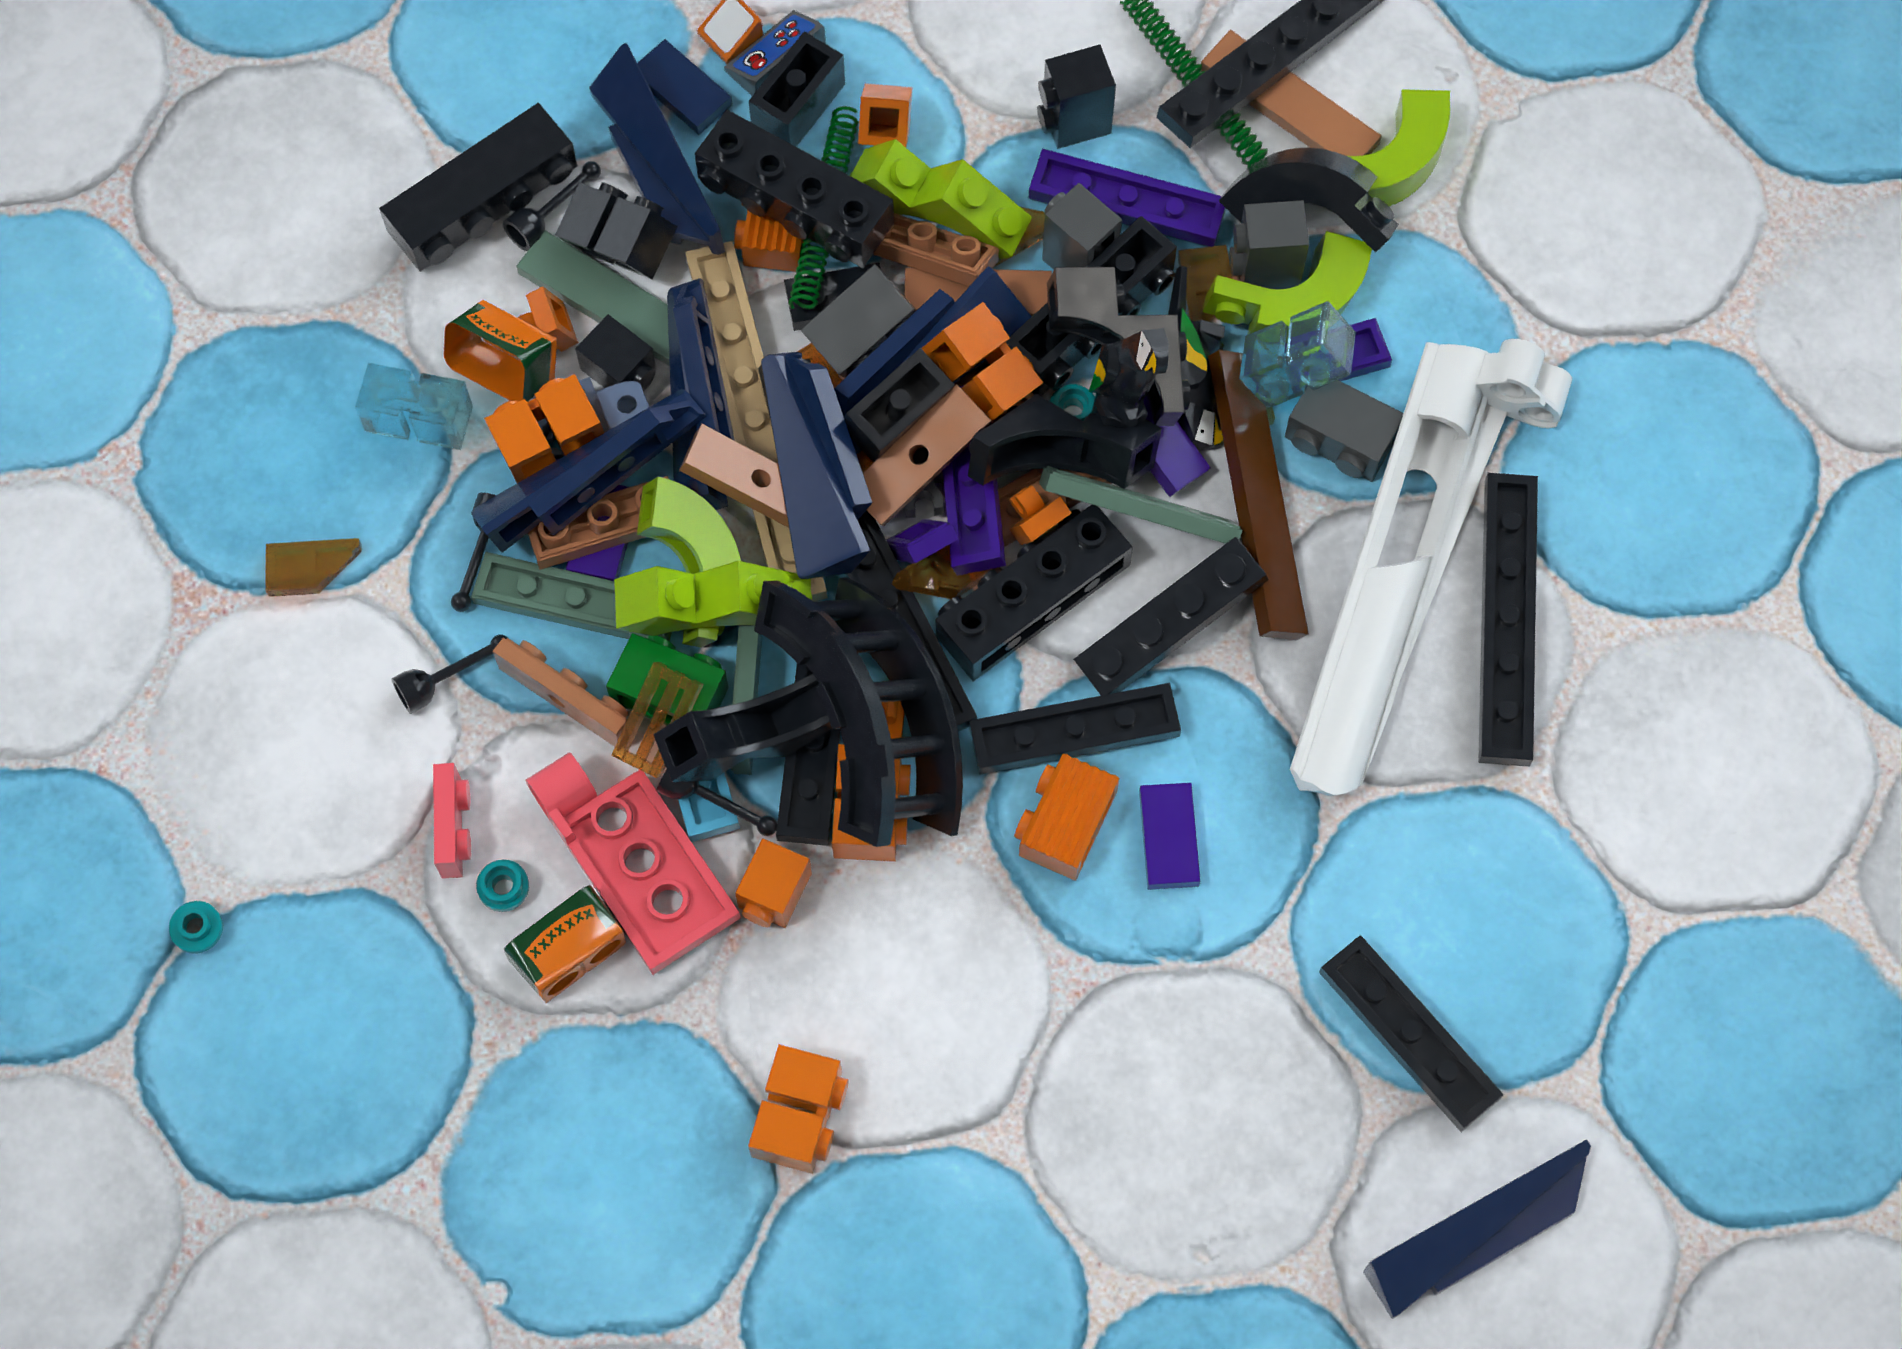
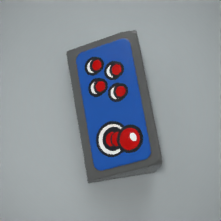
M792 10L728 63L724 70L753 96L804 31L826 43L825 27L818 21Z

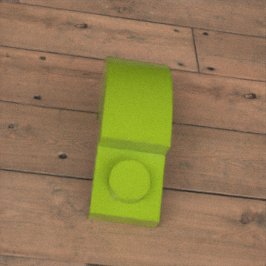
M659 476L643 486L637 535L650 537L664 543L679 557L685 571L695 574L731 562L741 561L730 529L715 508L703 497L680 483ZM725 626L686 629L683 632L682 644L696 647L706 646L717 641L718 636L723 633Z

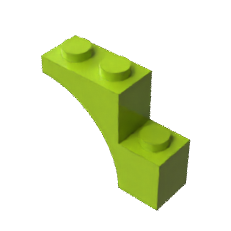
M896 139L865 148L850 175L856 180L892 198L895 214L926 219L953 229L965 236H972L980 242L999 248L998 257L1000 259L1013 256L1033 218L964 159L930 168Z
M743 561L731 562L695 574L655 566L614 579L616 629L655 636L702 627L755 625L763 581L778 580L798 590L812 600L811 579H801L797 573Z

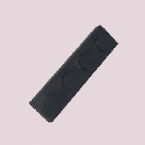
M1235 536L1073 660L1101 696L1121 692L1269 579Z
M797 664L795 682L813 674L806 664ZM832 728L785 757L776 830L777 841L829 845L837 775L838 746L841 742L840 728Z
M1170 683L969 720V729L979 775L1060 760L1062 754L1076 757L1180 737L1181 734Z
M1361 935L1321 967L1319 973L1461 1133L1503 1097L1504 1094Z

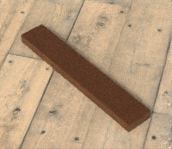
M1217 350L1209 355L1208 359L1240 529H1242V544L1269 579L1252 592L1259 637L1298 640L1309 633L1257 357L1251 354Z

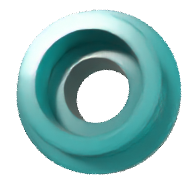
M1069 384L1058 389L1052 395L1050 402L1063 410L1068 406L1079 407L1082 412L1075 417L1084 421L1092 413L1095 396L1084 386Z
M496 860L481 870L477 878L476 889L480 900L486 907L494 911L506 912L517 908L524 902L529 892V879L524 869L516 862ZM499 881H511L513 883L512 889L507 894H497L494 892V888Z
M191 901L183 904L173 913L169 922V934L172 941L178 948L187 953H202L211 949L219 941L223 931V921L219 912L212 905L203 901ZM192 919H203V926L200 931L196 933H188L186 931L187 924Z

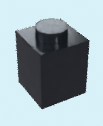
M609 314L575 348L580 370L604 388L621 382L637 381L641 384L644 391L655 377L657 367L653 348Z

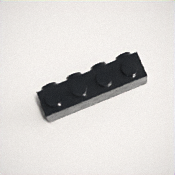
M538 102L381 206L379 210L386 230L419 272L431 264H440L450 257L455 248L470 238H478L488 232L493 223L510 211L515 212L529 204L534 195L549 185H557L568 178L572 170L578 166L573 143Z
M729 110L724 112L695 152L698 178L706 188L717 194L726 193L741 201L742 205L756 216L764 217L767 215L781 223L796 238H809L820 244L829 255L838 261H851L863 268L894 225L892 198Z
M1140 216L1086 267H1115L1116 284L1123 285L1125 298L1123 313L1118 315H1138L1142 307L1141 303L1152 293L1156 296L1160 295L1172 283L1175 277L1174 265L1177 246L1145 218ZM1048 302L1006 341L1011 350L1017 346L1020 352L1032 363L1035 372L1043 381L1032 393L1034 395L1037 393L1040 396H1043L1050 388L1053 391L1061 388L1071 377L1074 370L1073 367L1084 356L1088 359L1094 357L1102 347L1101 344L1076 334L1050 331Z
M1090 505L1082 512L1079 509L1071 511L1070 515L1057 524L1055 532L1043 541L1037 538L1033 542L1027 543L1018 552L1017 560L1004 569L1001 567L993 568L980 579L976 590L965 598L961 596L952 598L938 611V617L935 619L936 637L973 682L1130 566L1133 546L1098 506Z

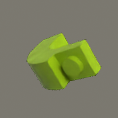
M1402 89L1396 110V137L1393 141L1375 153L1363 156H1348L1377 176V179L1368 191L1372 198H1380L1390 207L1416 192L1432 174L1439 160L1448 130L1450 91Z
M1326 231L1314 250L1309 277L1305 282L1288 289H1269L1217 275L1206 294L1202 312L1215 315L1218 320L1224 323L1249 324L1246 342L1257 345H1283L1284 343L1319 334L1336 321L1360 287L1368 269L1372 249L1364 241Z

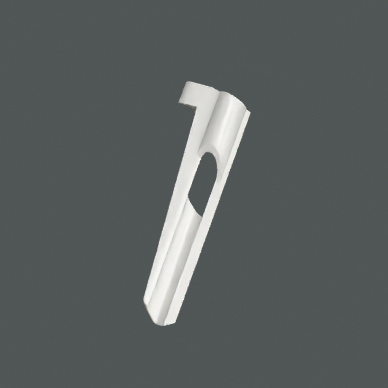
M1508 339L1502 342L1499 353H1489L1485 350L1465 345H1439L1426 342L1291 763L1290 771L1300 791H1313L1328 796H1337L1362 786L1391 711L1400 679L1505 417L1508 416L1540 428L1557 427L1572 383V376L1558 366L1543 364L1545 353L1536 344L1521 339ZM1415 469L1426 472L1435 481L1437 489L1414 561L1377 566L1407 471Z

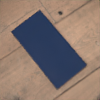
M666 39L637 63L653 96L698 135L732 106V97Z

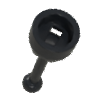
M593 161L585 163L582 167V173L538 211L532 208H521L513 212L503 221V228L508 237L519 248L528 251L545 231L544 218L576 191L579 182L584 184L588 180L593 181L599 178L601 174L599 164Z
M483 492L478 493L473 509L496 495ZM474 517V523L481 532L460 591L451 598V605L458 612H464L471 606L469 593L489 537Z
M502 634L496 635L492 638L490 645L432 675L422 670L411 669L391 678L393 686L409 714H412L424 708L432 701L435 684L493 654L492 651L502 638L507 639L508 637Z
M667 769L656 789L657 792L671 799H683L695 793L757 826L758 832L763 836H771L777 830V821L772 816L766 815L761 817L700 785L699 781L671 782Z

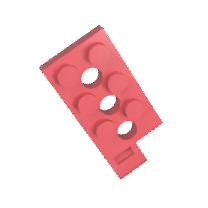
M570 752L525 780L536 801L652 975L741 919L740 912L642 768L598 796L584 770ZM610 808L621 809L627 814L625 824L615 831H606L598 825L600 815ZM637 849H647L655 856L653 865L647 871L640 873L629 870L625 865L628 855ZM674 890L683 897L682 905L676 912L662 914L654 909V900L662 891Z

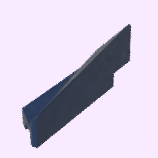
M624 43L618 48L589 87L593 99L614 123V125L608 127L611 139L641 197L663 207L664 210L661 216L677 226L670 243L681 245L685 239L708 245L712 254L720 255L725 253L720 228L628 44Z
M989 266L983 270L956 302L951 296L939 289L835 387L834 390L843 417L845 418L846 413L919 348L924 347L942 330L982 302L1001 321L1009 337L1032 316L996 271ZM986 358L977 365H975L973 368L968 370L966 373L961 375L959 378L954 380L953 383L955 384L961 378H963L968 373L977 368L979 365L984 363L986 361ZM852 440L855 452L858 454L862 449Z
M699 278L672 287L667 293L670 392L673 394L680 389H685L706 414L704 419L672 443L673 476L675 482L695 491L715 510L728 507L725 494L679 471L694 435L701 424L735 441L704 282Z
M802 353L769 354L761 360L797 575L801 579H812L852 573L870 552L869 545L858 520L873 502L828 369L819 363H804Z
M680 389L475 507L471 514L502 553L541 522L554 536L704 419L706 414L685 389Z
M1588 1140L1582 1141L1370 1261L1363 1273L1391 1319L1400 1315L1429 1289L1432 1290L1434 1295L1441 1293L1572 1216L1576 1210L1585 1163L1591 1149Z

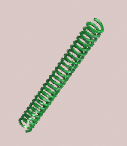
M1141 0L1120 1V5H1123V10L1127 11L1128 16L1134 19L1135 25H1139V30L1144 32V37L1150 39V44L1155 46V51L1160 53V58L1166 60V65L1171 67V72L1175 73L1176 78L1182 81L1183 87L1188 85L1186 80L1191 79L1190 84L1205 72L1201 71L1202 64H1196L1197 58L1190 57L1192 51L1185 50L1186 44L1180 43L1181 37H1174L1176 30H1168L1170 23H1163L1165 16H1158L1159 9H1153L1154 2L1143 0L1138 4ZM1181 65L1178 70L1175 69V66ZM1186 72L1183 77L1180 76L1181 73ZM1236 113L1216 129L1220 130V135L1225 137V142L1231 144V149L1236 151L1237 157L1242 158V163L1247 165L1248 169L1252 164L1267 155L1268 149L1263 148L1259 150L1262 147V141L1255 142L1257 135H1249L1251 127H1245V120L1238 121L1240 113ZM1231 127L1227 133L1224 132V129ZM1236 134L1233 140L1229 139L1230 136ZM1242 141L1238 147H1235V143ZM1246 149L1244 154L1240 153L1241 150ZM1253 155L1249 161H1246V157Z
M850 106L838 107L832 112V119L828 128L829 133L827 134V141L825 142V149L821 161L827 164L844 167L843 170H840L843 173L848 171L849 157L852 156L850 150L853 149L852 142L855 141L854 135L857 133L856 127L859 122L852 115H837L840 110L858 112ZM842 117L849 118L854 121V124L845 121L839 122L837 119ZM839 125L846 129H852V132L845 129H837L835 126ZM838 133L842 136H850L851 138L849 140L844 137H836L834 134ZM832 141H837L842 144H849V147L840 144H833ZM834 148L838 151H847V154L845 155L840 152H832L830 149ZM833 156L838 159H845V162L843 163L839 160H831L829 159V157ZM808 238L803 239L804 242L801 246L802 250L800 251L798 267L796 268L797 274L794 276L795 282L792 284L793 290L791 291V298L788 303L791 309L794 308L793 302L803 308L810 309L818 305L816 299L820 297L818 291L822 289L820 283L824 279L822 275L825 273L824 267L827 265L825 259L829 257V254L822 247L810 245L809 243L814 241ZM808 250L824 253V256L810 254ZM806 258L822 261V264L808 262ZM804 266L818 268L821 271L816 272L813 270H807L804 268ZM808 274L810 276H817L819 277V280L805 278L802 275ZM806 282L809 284H815L817 285V288L814 289L809 286H803L800 283ZM799 290L815 293V296L812 297L807 294H801ZM802 298L805 300H811L813 301V304H804L799 302L797 299Z

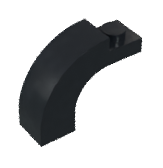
M1293 148L1262 158L1244 171L1218 200L1240 223L1242 221L1244 204L1304 200V203L1325 207L1338 215L1375 253L1391 238L1398 226L1390 207L1380 198H1372L1368 194L1377 176L1348 156L1320 148Z

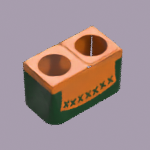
M485 300L468 309L445 327L444 359L447 365L453 371L509 401H520L525 398L528 402L535 396V393L539 392V389L545 383L555 378L557 338Z
M588 885L515 937L506 945L504 952L511 965L545 1003H548L584 976L586 972L595 968L623 947L626 940L618 923L593 887Z

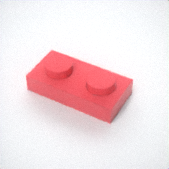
M454 763L433 764L434 864L442 879L463 877V860L471 859L469 829H462V811L470 810L471 805L468 779L461 780Z

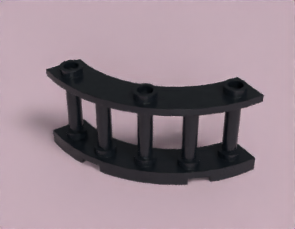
M846 577L839 578L835 600L812 601L798 590L778 580L763 581L754 631L780 646L798 665L806 664L819 682L816 691L826 709L832 728H840L846 760L839 761L842 790L838 830L875 847L891 845L894 820L913 817V820L949 836L958 835L963 793L962 754L958 728L942 677L916 632L883 598L867 587ZM868 652L882 668L889 681L873 682L859 653ZM882 702H901L908 721L911 737L891 739ZM915 757L916 796L896 798L894 760Z

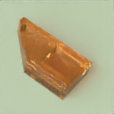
M1220 245L1178 250L1177 259L1179 267L1181 265L1187 267V316L1193 321L1202 319L1211 322L1215 315L1202 312L1206 294L1217 275L1232 279L1227 246Z
M949 544L898 572L891 584L900 590L952 599L963 595L975 587L980 579L992 569L957 576L951 566Z

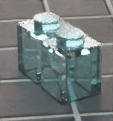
M1329 301L1290 317L1286 353L1284 351L1288 326L1283 321L1245 336L1239 379L1267 409L1305 394L1307 384L1312 390H1315L1351 375L1356 332Z
M368 363L355 408L365 432L408 440L411 431L403 412L407 411L410 412L408 418L418 442L461 450L473 404L465 381L421 373L418 382L415 381L410 370Z

